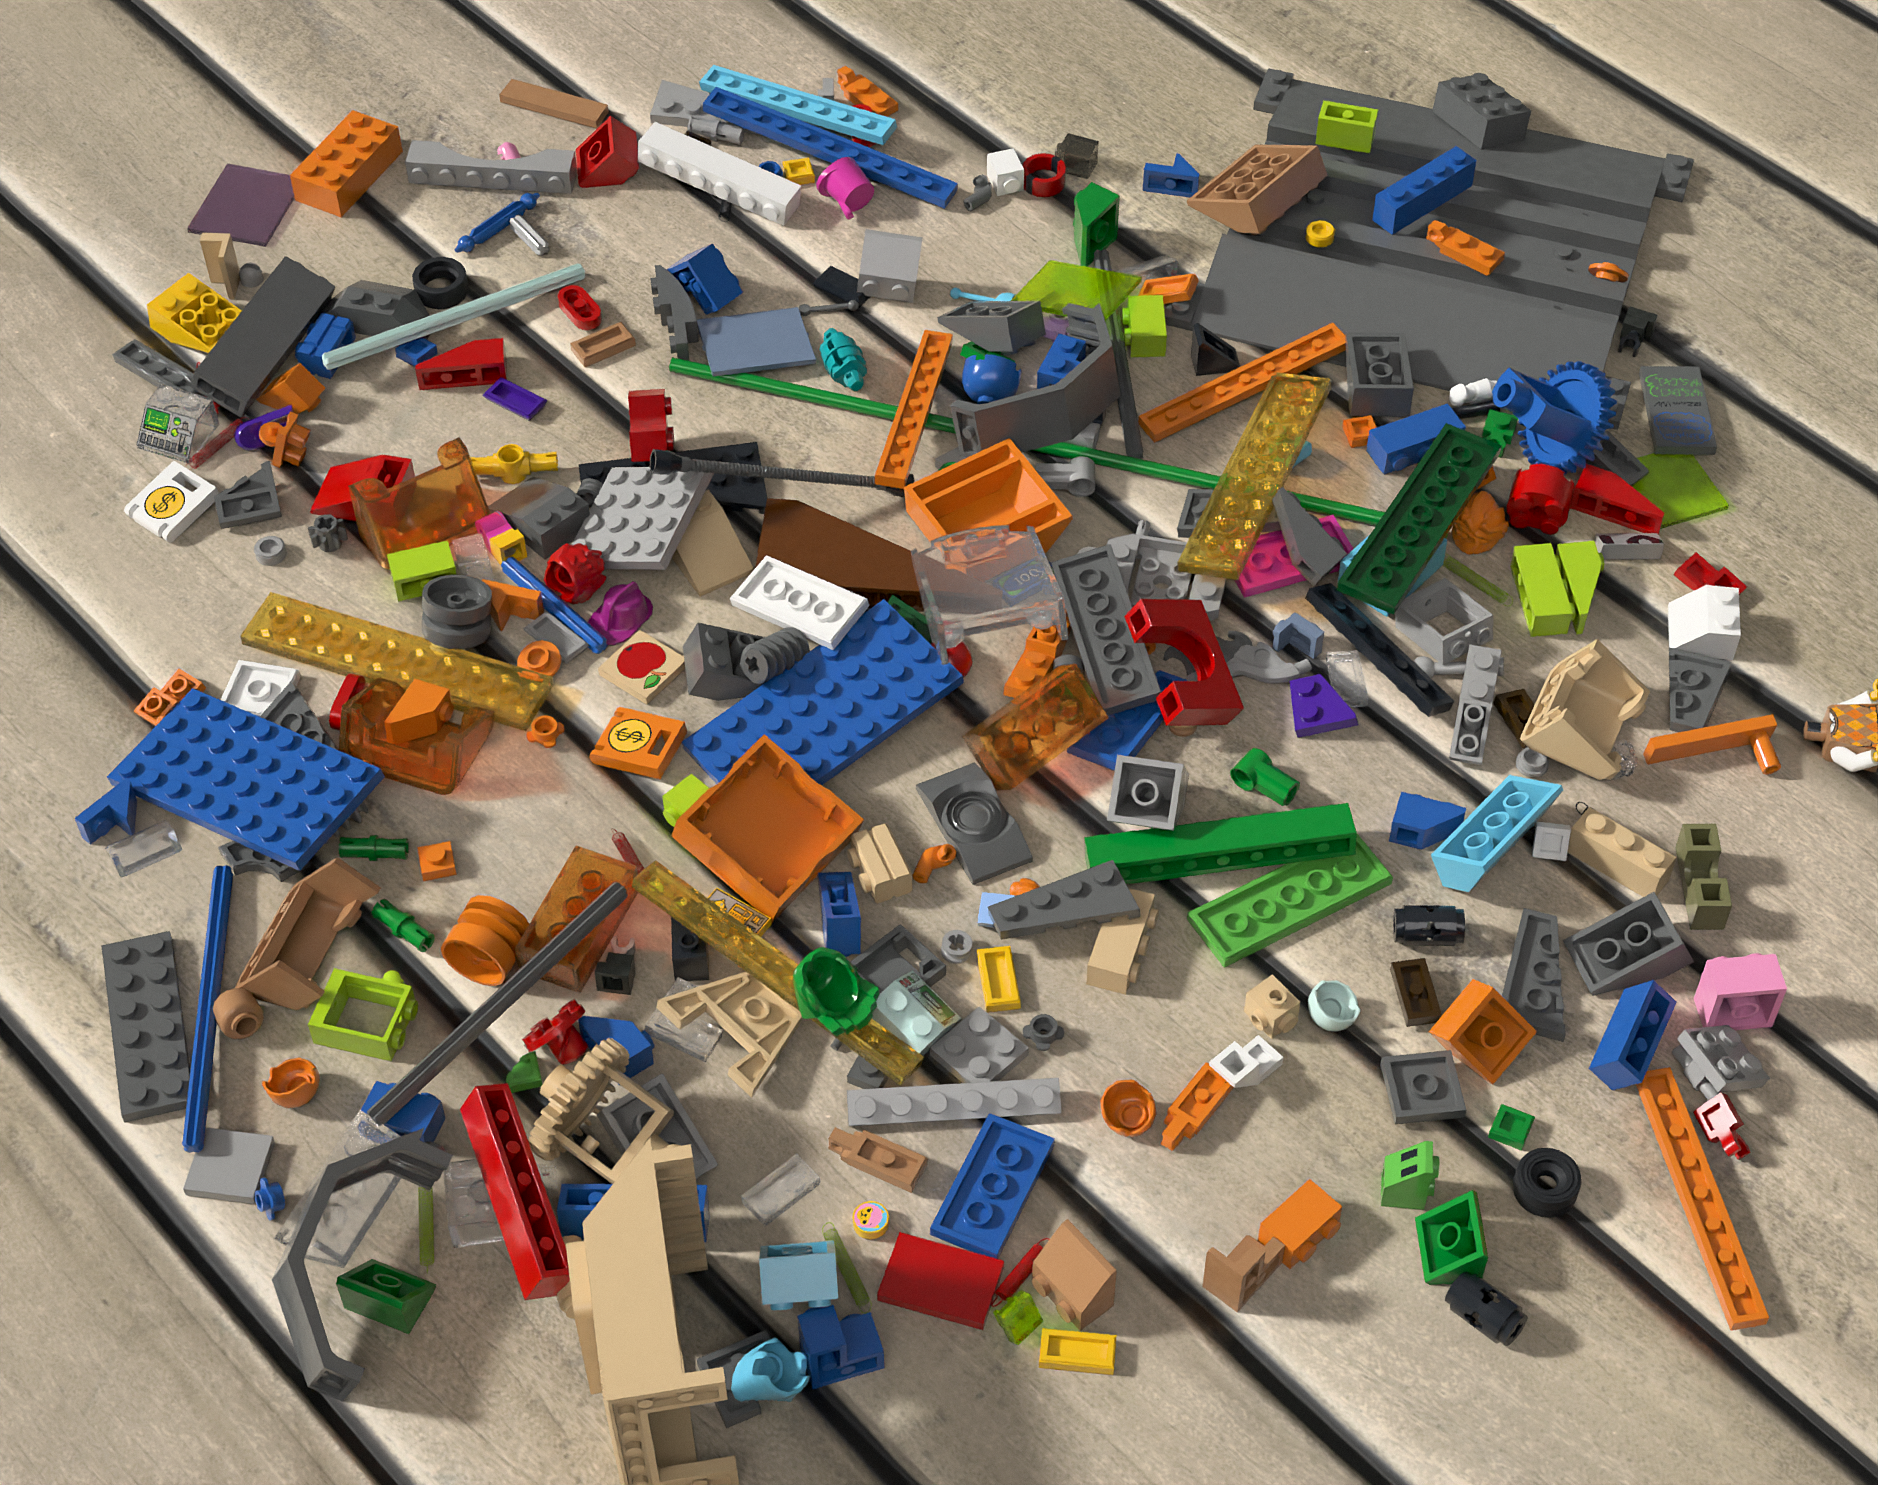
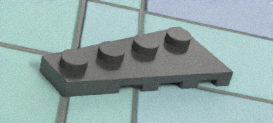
M1111 860L988 906V914L1002 940L1045 933L1046 928L1060 926L1063 929L1076 928L1077 923L1097 920V924L1112 922V917L1128 915V919L1140 917V908L1114 861Z
M1523 908L1502 997L1537 1031L1535 1035L1564 1042L1566 1031L1563 1022L1564 1003L1561 995L1562 976L1561 968L1559 967L1560 948L1557 916Z

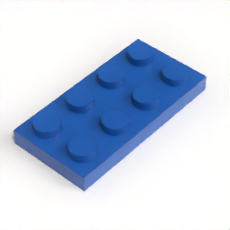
M989 1113L930 1227V1235L971 1252L998 1259L1053 1150L1055 1138Z

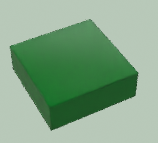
M1501 1104L1489 1131L1488 1138L1522 1151L1535 1116Z

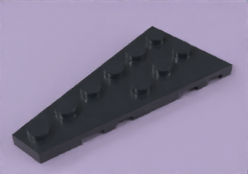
M757 442L673 452L682 457H689L691 460L697 459L710 462L717 461L729 462V464L739 463L761 466ZM631 458L578 464L580 480L582 483L584 479L591 478L604 484L612 468L650 467V461L631 462ZM714 473L706 490L711 492L721 506H730L732 511L743 512L744 508L759 510V514L765 513L767 493L763 477Z

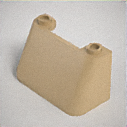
M1596 639L1563 659L1550 671L1520 739L1529 749L1595 779H1611L1622 767L1620 765L1622 761L1621 755L1617 751L1611 752L1622 723L1630 717L1635 719L1646 709L1645 702L1650 690L1607 647Z

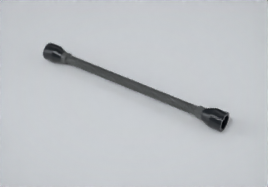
M653 449L650 456L651 474L670 475L691 470L737 476L748 475V477L876 488V490L885 491L893 496L905 497L904 489L876 485L874 476L803 469L793 470L792 468L763 467L739 463L729 464V462H710L697 459L691 460L689 457H682L671 451ZM909 474L906 486L914 483L913 474Z

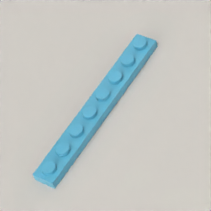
M713 65L699 81L703 91L711 93L715 87H719L801 121L880 145H884L897 128L896 119Z

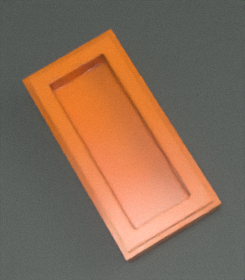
M1195 273L1145 280L1138 296L1163 295L1164 304L1191 300L1199 280Z

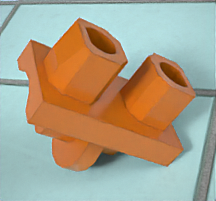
M291 411L288 414L285 427L277 422H268L263 424L259 431V438L264 444L270 447L275 446L272 465L278 468L282 466L284 461L299 467L307 451V448L304 446L308 441L311 430L298 425L299 415Z

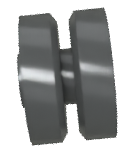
M467 575L440 576L429 581L423 587L422 633L424 637L434 645L448 649H465L484 643L491 633L492 591L488 584Z

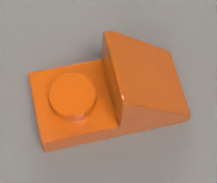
M486 579L481 580L488 584L492 591L490 614L501 632L504 630L510 615L535 620L544 613L541 591Z

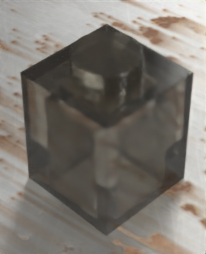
M1067 133L1063 142L1058 143L1055 150V156L1064 161L1066 174L1089 179L1098 163L1099 141Z

